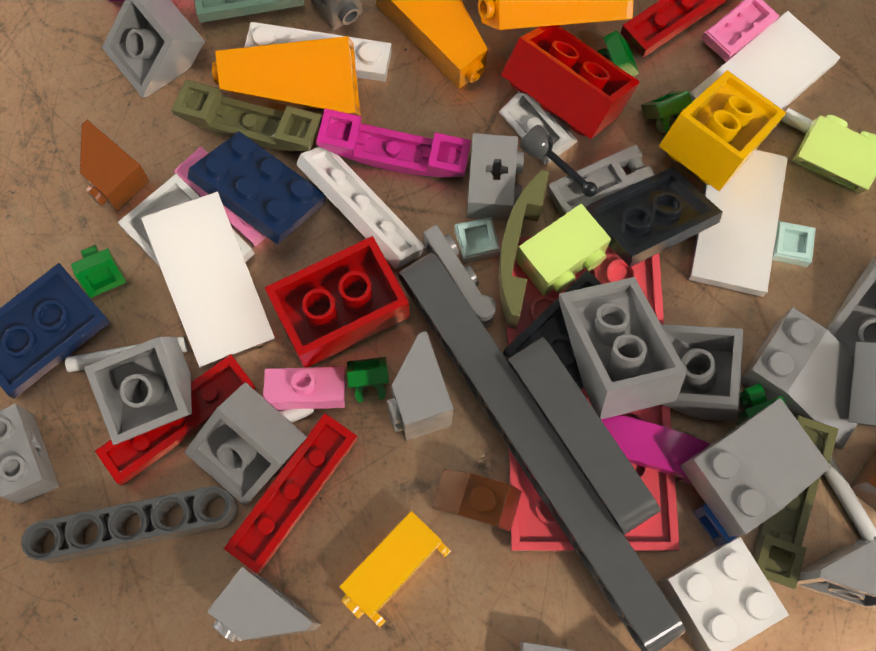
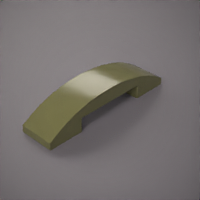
M186 79L171 110L174 115L219 135L230 138L240 131L261 147L286 151H310L322 121L321 114L287 106L284 112L225 97L217 87Z
M541 170L533 177L518 197L509 216L503 236L498 264V291L503 315L509 328H517L527 279L512 276L523 219L536 222L539 220L549 171Z
M799 415L796 416V420L826 461L830 463L839 429ZM820 477L782 510L759 525L754 559L767 580L796 589L807 549L802 547Z

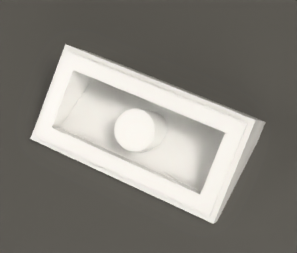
M518 92L499 111L522 139L534 126L541 125L552 136V151L558 156L578 141L556 115L543 110L540 103L528 94ZM547 156L539 158L545 165L552 161Z

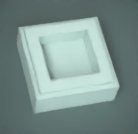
M492 217L455 224L454 230L463 264L500 256L501 250Z
M778 221L772 260L808 267L812 263L816 228Z

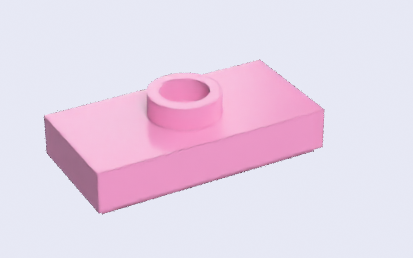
M744 0L706 30L702 40L727 62L774 23L780 15L763 0Z
M345 367L265 369L263 398L276 410L345 408Z

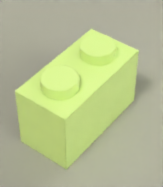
M820 115L812 122L791 161L858 194L869 190L876 177V135L866 131H862L859 134L847 128L848 123L837 116L827 115L825 118Z
M581 203L518 247L515 261L543 296L554 289L559 293L575 281L576 277L574 275L585 267L590 271L606 259L607 255L605 252L611 238Z

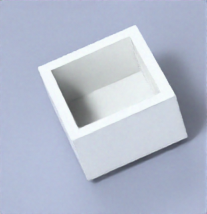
M741 537L735 538L727 544L715 547L657 581L666 599L682 621L685 631L697 651H731L789 615Z

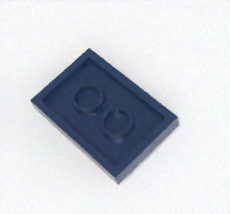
M240 131L192 165L188 171V179L208 194L218 192L221 202L225 207L277 245L321 208L326 199L321 190Z
M60 263L56 264L0 307V386L13 399L111 323Z

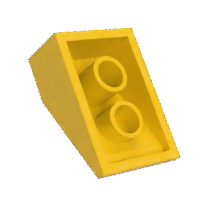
M727 70L679 114L659 147L667 152L674 161L683 164L699 176L702 182L711 185L720 192L782 120L786 112Z

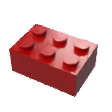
M559 25L541 26L521 36L501 73V76L507 79L515 90L528 94L540 103L543 110L559 116L570 124V128L575 133L587 136L590 139L620 116L640 84L639 80Z
M373 236L264 287L304 368L327 359L410 317L409 301Z

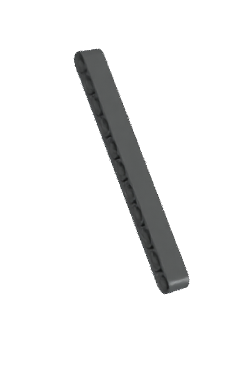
M431 252L399 271L398 277L407 294L641 651H660L686 632L685 627L677 613L439 258Z

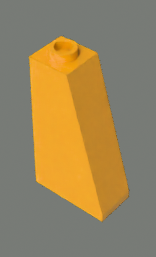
M375 0L376 6L458 89L469 81L471 83L477 81L484 74L488 48L461 0Z
M479 0L478 11L481 23L498 30L632 19L634 0Z
M348 36L215 51L216 62L212 63V75L214 82L219 84V89L223 91L320 111L330 109L361 116L354 42Z

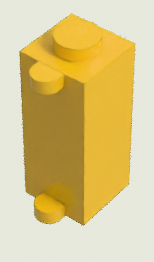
M411 511L339 586L346 593L341 602L358 619L365 613L381 627L386 622L378 613L382 607L436 550L443 557H446L451 551Z

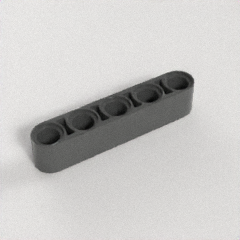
M544 337L539 338L507 359L624 535L659 513L661 509L655 498Z
M208 486L38 521L31 524L25 530L21 546L23 552L29 558L48 563H59L222 529L230 526L235 521L238 515V504L236 499L224 489L217 486ZM215 498H224V512L219 517L210 518L207 513L209 503ZM175 506H181L183 509L181 522L176 526L169 527L166 522L168 511ZM138 514L141 519V526L135 534L128 536L125 531V524L131 516ZM96 523L98 535L92 543L86 544L83 538L84 531L90 524ZM53 532L55 544L49 552L44 553L42 541L48 533Z

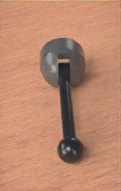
M536 125L527 132L520 143V148L533 158L544 156L550 158L582 187V192L585 196L592 197L597 193V185L594 182H587L552 151L553 139L546 129L541 125Z

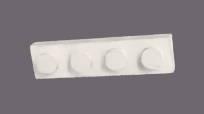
M251 22L245 47L344 36ZM349 37L354 42L357 78L386 82L392 52L391 43Z
M317 147L300 154L296 165L366 239L371 236L374 237L385 259L395 270L422 255L426 246L339 155L322 147Z

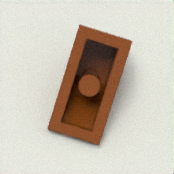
M89 120L82 123L80 174L89 185L85 191L100 206L107 202L118 212L150 180L138 162Z

